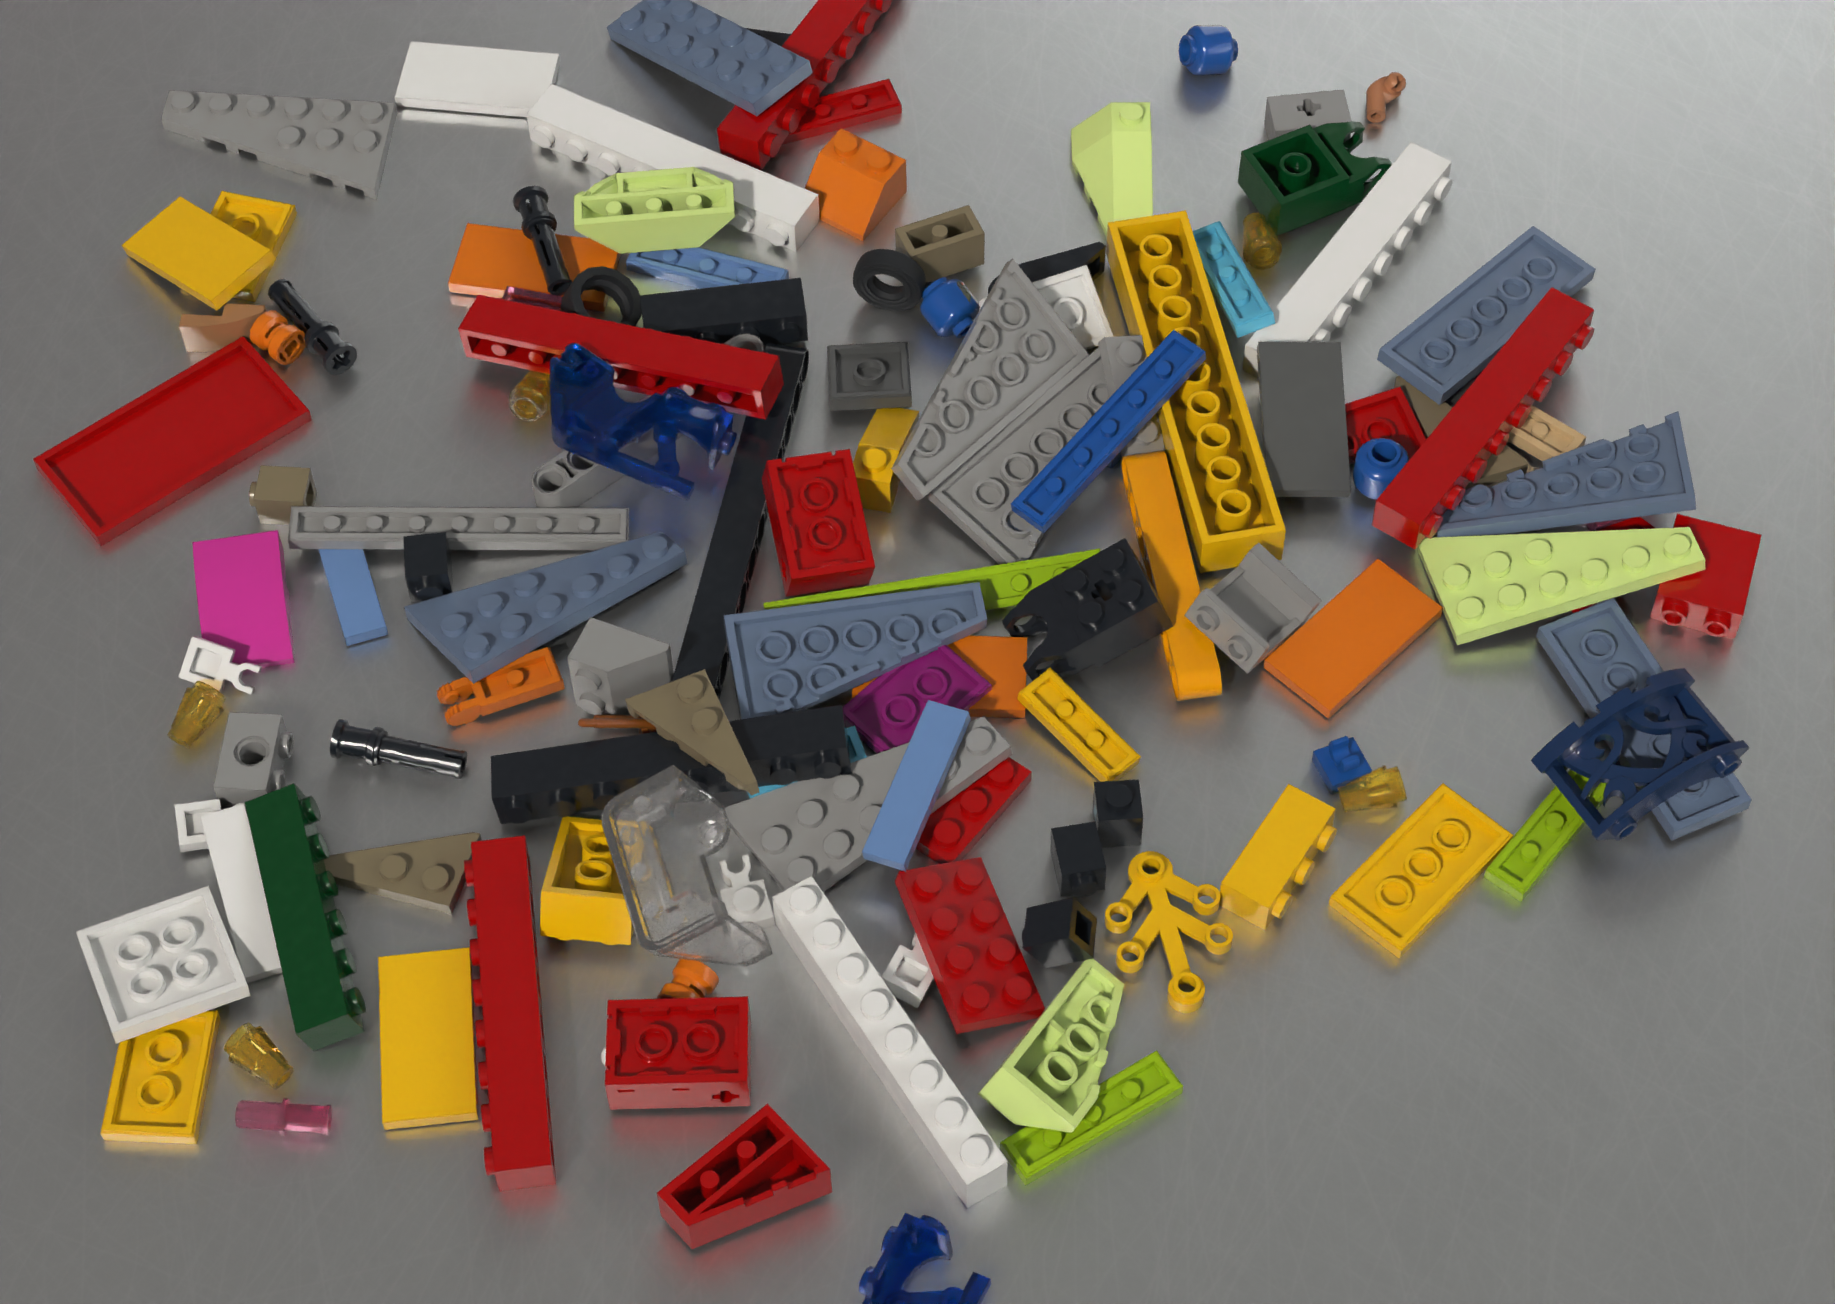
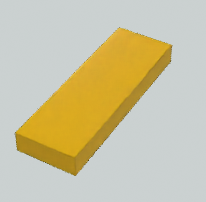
M1048 668L1018 693L1017 700L1100 782L1118 781L1139 764L1141 756L1052 668Z

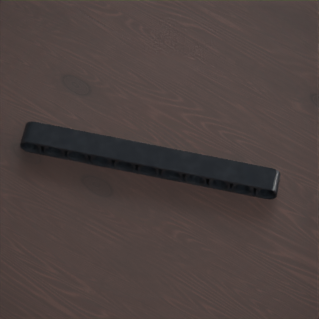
M767 343L764 352L779 356L784 385L766 420L751 416L745 417L672 681L705 669L718 699L721 696L730 662L724 628V615L743 613L769 517L762 476L767 460L782 459V462L784 461L809 363V350L807 348Z

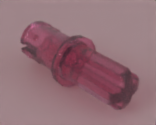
M284 1098L282 1103L241 1100L236 1107L235 1122L239 1128L279 1131L280 1136H286L287 1132L329 1135L332 1122V1105L292 1104L288 1098Z

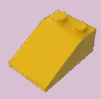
M569 816L562 817L541 889L540 936L555 937L564 941L574 939L601 942L606 945H631L637 921L651 825Z

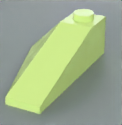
M1111 102L1071 129L1072 165L1076 173L1079 172L1082 178L1085 193L1088 199L1092 200L1098 212V220L1106 237L1108 222L1153 216L1150 102Z

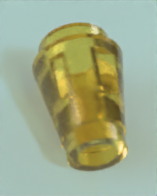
M1251 213L1243 220V257L1247 263L1256 269L1264 270L1271 268L1280 259L1282 244L1265 216L1261 213Z
M529 370L509 394L511 412L517 418L524 421H535L545 415L548 410L555 375Z
M196 681L192 688H186L167 736L175 743L190 749L192 744L224 712L222 705L226 701L225 696L212 686Z
M1383 765L1344 786L1337 787L1345 813L1350 811L1397 808L1398 802L1407 800L1402 777L1397 766L1387 769Z
M249 1022L243 1024L230 1036L224 1046V1051L229 1055L230 1063L265 1084H269L274 1090L280 1088L294 1071V1068L288 1064V1061L261 1026L255 1028Z

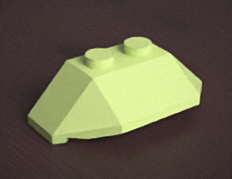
M696 167L615 173L594 184L586 192L581 191L574 195L575 231L619 254L697 248L735 218L733 182L726 179L721 180L717 176Z

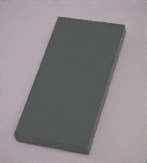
M1258 342L1257 363L1263 458L1275 497H1349L1351 481L1341 342Z

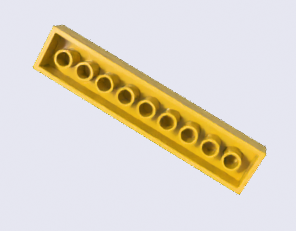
M1186 210L1108 222L1107 259L1130 336L1142 335L1146 358L1173 330L1206 351V360L1157 411L1175 492L1199 573L1239 566L1249 550L1258 543L1266 548L1276 559L1282 560L1286 529Z

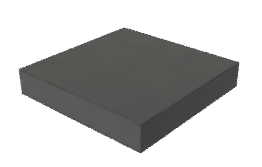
M908 342L827 346L830 411L912 407Z

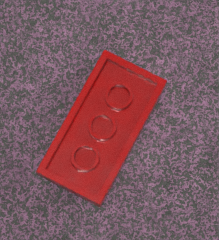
M977 857L909 869L906 872L899 871L895 884L956 1034L1039 1018L1045 1009L982 858Z

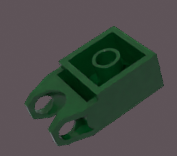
M1354 121L1326 123L1312 128L1309 124L1241 151L1238 184L1276 236L1361 203L1390 168L1392 163L1387 158H1360L1350 154L1363 142L1365 127L1362 123ZM1354 132L1353 136L1344 142L1346 136ZM1378 169H1381L1377 176L1369 179Z

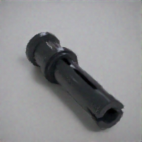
M528 186L515 194L513 204L516 211L521 213L523 219L521 228L524 235L533 242L548 292L552 296H562L571 285L572 280H570L554 233L557 228V221L554 214L548 210L547 203L549 197L546 190L540 186Z
M279 279L270 286L268 290L269 298L279 306L296 327L305 333L306 348L323 360L324 369L332 375L342 374L347 371L356 361L357 351L353 345L344 342L339 337L338 328L332 322L323 321L295 290L289 280Z
M343 719L337 721L330 742V755L332 758L339 759L342 755L366 760L367 765L370 766L386 762L461 779L463 771H460V769L465 770L467 763V751L448 749L388 736V732L384 731L381 727H375L373 730L350 726L348 721Z

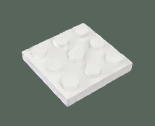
M209 886L76 931L116 1044L251 996L247 981Z

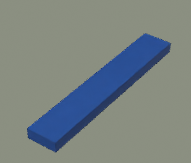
M1173 330L1011 503L1012 511L1044 534L1206 360V351Z

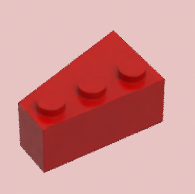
M766 1104L657 1192L661 1217L691 1249H695L832 1193L831 1171L793 1129Z

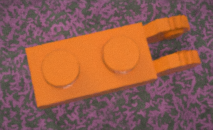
M546 647L525 654L474 684L467 677H463L442 685L437 690L439 702L444 705L454 704L455 702L459 703L450 706L445 712L447 723L452 725V727H457L458 725L462 726L464 723L474 722L480 715L483 717L564 690L565 687L550 647ZM473 693L475 698L467 700Z

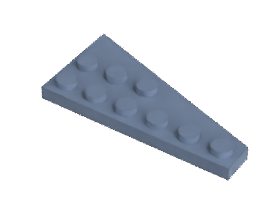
M1679 411L1666 415L1664 423L1648 429L1644 424L1629 429V436L1613 442L1601 439L1542 461V468L1524 474L1520 469L1506 474L1507 481L1491 487L1479 484L1465 489V494L1457 508L1453 511L1447 509L1443 514V520L1437 531V537L1502 535L1696 510L1695 493Z
M660 531L408 605L404 609L407 620L474 684L583 623L590 617L601 613L687 564L686 553L666 534Z
M980 582L724 615V628L740 719L806 710L901 665L936 651L942 645H949L986 628L987 615Z

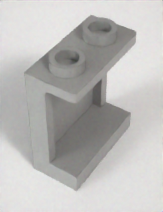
M1258 543L1249 550L1239 566L1211 589L1205 588L1201 591L1184 616L1248 674L1302 627L1322 600L1266 548Z

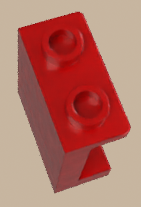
M1677 514L1673 528L1690 527L1706 559L1705 570L1660 583L1650 617L1671 626H1683L1706 632L1714 637L1734 639L1743 618L1762 535Z

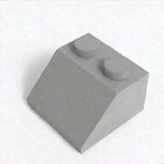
M592 617L589 618L567 657L576 705L592 715H628L630 713L625 699L672 682L674 675L670 644Z

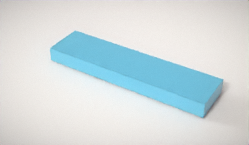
M1218 221L1194 230L1193 235L1211 292L1237 338L1275 324L1274 314L1221 222Z

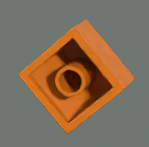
M841 128L819 152L804 189L818 194L821 221L864 241L907 192L906 160Z

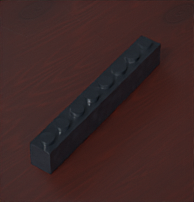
M842 705L729 721L757 780L758 787L776 784L787 785L796 781L817 778L829 779L838 775L852 773L848 733ZM657 732L491 756V795L500 824H520L535 819L556 816L567 817L583 812L609 811L631 805L656 804L661 801L686 797L698 798L707 794L728 791H745L736 788L726 781L725 774L711 764L704 766L682 751L676 742L666 740Z

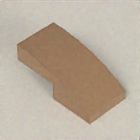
M226 303L222 316L182 314L179 329L186 351H218L242 336L250 344H254L249 337L250 330L256 319L266 312L265 305Z

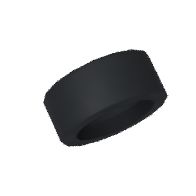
M604 266L590 267L579 273L562 297V312L592 317L583 306L581 294L585 290H597L604 292L617 303L622 314L621 324L636 326L642 316L640 294L636 286L618 270Z

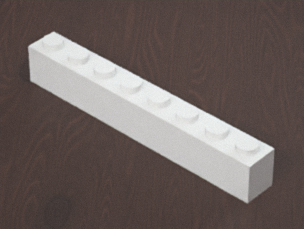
M550 84L526 114L531 141L543 148H550L567 155L574 161L583 162L598 168L607 175L696 167L717 176L721 180L732 181L734 186L735 218L728 224L733 225L740 231L750 232L764 238L773 245L783 246L797 252L820 221L818 194L556 85Z
M1410 142L1272 311L1276 323L1257 330L1245 344L1242 370L1258 378V342H1329L1336 326L1341 328L1346 323L1354 303L1357 300L1362 302L1366 298L1374 278L1377 275L1383 276L1386 273L1394 253L1398 249L1403 251L1406 248L1414 228L1418 224L1423 226L1426 223L1434 203L1437 200L1443 201L1446 198L1453 182L1449 178L1452 161Z
M810 876L773 896L776 926L965 1207L969 1208L1007 1186L1008 1161L813 877Z

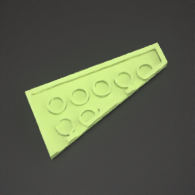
M1690 527L1433 537L1431 539L1424 538L1416 548L1440 606L1443 607V613L1457 645L1705 570L1706 561Z

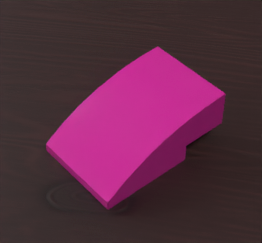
M278 530L192 542L202 638L235 649L236 652L232 662L236 664L249 662L265 668L295 663L284 549Z

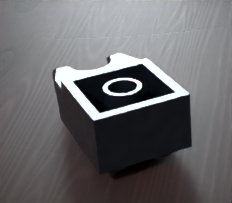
M1126 538L1032 589L1002 620L1005 629L1011 637L1047 634L1043 643L1035 648L1031 656L1023 664L1026 673L1032 681L1048 668H1052L1062 677L1077 674L1093 664L1100 667L1173 627L1149 577ZM1026 616H1032V618L1027 623L1018 626L1015 625V623L1019 619ZM1054 660L1048 667L1036 669L1042 662Z

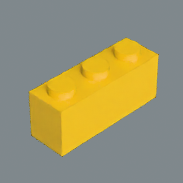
M1288 784L1222 880L1219 906L1263 930L1267 929L1274 917L1281 919L1293 899V895L1290 894L1297 883L1302 886L1306 883L1315 866L1313 858L1319 850L1326 852L1336 836L1337 828L1333 827L1336 808Z

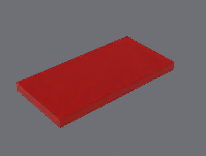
M242 336L45 451L33 460L38 471L101 547L310 422L312 419L309 409L247 339Z

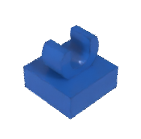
M1341 737L1330 741L1329 746L1313 751L1312 761L1331 795L1371 781L1373 771L1354 737Z

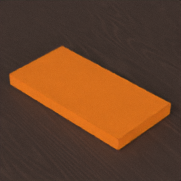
M467 223L448 281L450 292L476 296L479 294L494 298L561 306L564 295L552 296L548 292L533 242L524 235L522 230ZM555 234L572 282L579 273L590 267L604 266L617 270L621 254L590 238ZM597 290L583 291L581 300L585 309L605 312L609 298L607 294Z
M1377 559L1264 660L1263 668L1329 719L1442 616L1443 607L1381 560Z
M966 636L947 645L992 684V690L969 708L970 717L1025 718L1026 708L1017 700L1018 693L1026 687V671L1023 664L1027 661V637ZM876 678L852 688V698Z

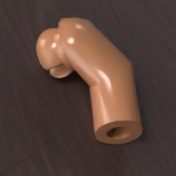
M1392 72L1388 76L1376 80L1368 87L1366 92L1367 119L1370 122L1379 123L1386 118V104L1399 97L1401 91L1406 87V80L1402 74Z

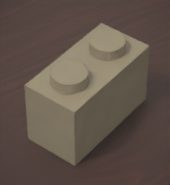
M966 205L896 228L895 246L897 252L909 256L920 265L925 273L926 283L983 265L985 233L970 206Z

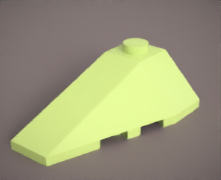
M1084 960L991 1076L978 1095L1015 1125L1072 1133L1098 1098L1100 1090L1098 1081L1101 1068L1106 1064L1108 1056L1106 1047L1110 1031L1115 1027L1124 984L1096 960Z

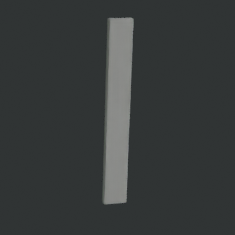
M291 506L288 544L289 549L404 550L403 536L446 532L450 550H599L629 541V508Z

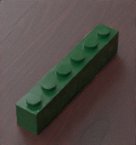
M293 783L245 802L296 1035L314 1052L365 1032L361 1014L366 1012V1006L361 992L357 987H354L352 974L357 972L356 963L350 950L347 947L345 948L343 935H346L348 930L345 919L340 910L336 909L333 898L339 895L336 881L329 870L326 871L324 860L330 857V853L323 835L318 833L316 822L321 820V815L316 801L311 795L306 797L296 784Z

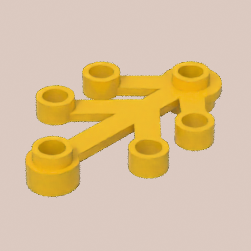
M1154 851L1139 853L1131 860L1128 867V878L1131 885L1121 900L1110 904L1105 911V926L1112 933L1122 934L1127 932L1132 925L1134 911L1146 895H1148L1152 910L1132 940L1124 942L1118 947L1116 964L1125 973L1139 971L1144 963V955L1159 934L1172 974V979L1168 985V1002L1178 1012H1195L1203 1004L1205 985L1199 976L1191 973L1179 931L1205 944L1206 949L1216 955L1225 954L1230 950L1233 932L1226 924L1214 923L1208 925L1170 905L1167 892L1193 904V908L1197 913L1206 916L1214 914L1219 909L1220 892L1213 885L1202 884L1197 887L1173 874L1171 862L1161 853ZM1154 868L1158 870V872L1155 874H1148L1144 872L1143 869ZM1201 896H1209L1213 898L1214 902L1205 904L1199 898ZM1122 914L1126 917V920L1115 922L1111 919V916ZM1222 935L1226 938V941L1216 943L1211 937ZM1127 953H1133L1138 959L1129 962L1124 960L1122 956ZM1190 985L1195 989L1191 992H1183L1179 989V986Z

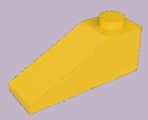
M880 408L875 411L859 442L853 461L863 508L891 513L900 484V479L891 468L919 419V411L905 408Z

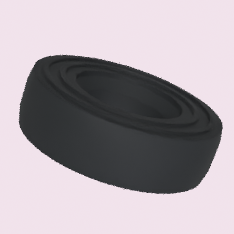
M875 249L866 252L858 260L853 273V286L856 292L871 305L889 311H905L916 306L922 297L926 284L925 273L916 261L903 253L889 249ZM884 274L898 279L903 286L888 285L880 281L875 275Z

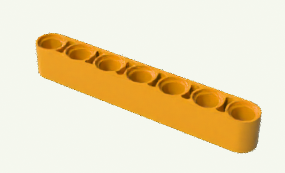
M1165 451L1122 456L1123 482L1144 570L1173 624V627L1160 633L1175 698L1177 701L1221 695V672L1214 643L1184 616L1201 591Z

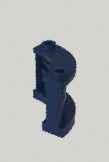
M1685 668L1668 670L1647 677L1645 682L1647 685L1633 693L1626 687L1596 705V709L1599 712L1598 715L1584 721V725L1580 728L1573 721L1531 759L1540 773H1546L1592 830L1591 834L1597 841L1611 839L1619 841L1626 838L1637 828L1638 820L1670 797L1707 779L1715 777L1724 778L1741 765L1740 757L1749 749V746L1744 740L1735 741L1694 693L1690 686L1695 680ZM1655 713L1658 715V721H1650L1645 716ZM1629 724L1638 731L1652 735H1671L1669 753L1662 768H1632L1615 765L1620 758L1623 748V726ZM1601 740H1607L1613 745V749L1604 761L1600 759L1604 756L1605 749L1595 747ZM1697 745L1706 746L1708 751L1700 750ZM1684 756L1688 759L1685 762H1683ZM1568 768L1589 778L1583 791L1566 771ZM1600 782L1607 783L1602 800L1604 807L1609 798L1613 796H1619L1623 800V804L1605 819L1588 799ZM1635 786H1638V787L1645 786V787H1644L1643 789H1641L1639 792H1637Z

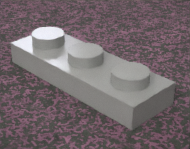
M1142 335L1104 337L1098 342L1109 398L1146 360ZM1157 412L1120 451L1121 459L1122 456L1165 451Z

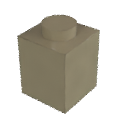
M261 465L257 482H252L249 490V502L251 507H256L260 524L289 525L291 506H314L317 496L311 469L301 467Z

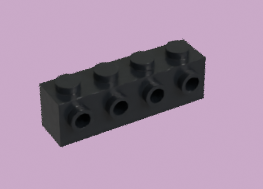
M801 278L640 295L643 328L680 336H689L719 344H724L740 334L755 335L762 341L763 346L767 343L791 344L808 341L807 317Z

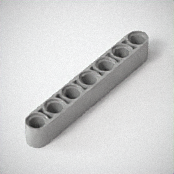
M740 334L724 343L734 347L764 352L762 341L751 334ZM646 395L540 466L533 473L531 479L536 507H579L720 410Z

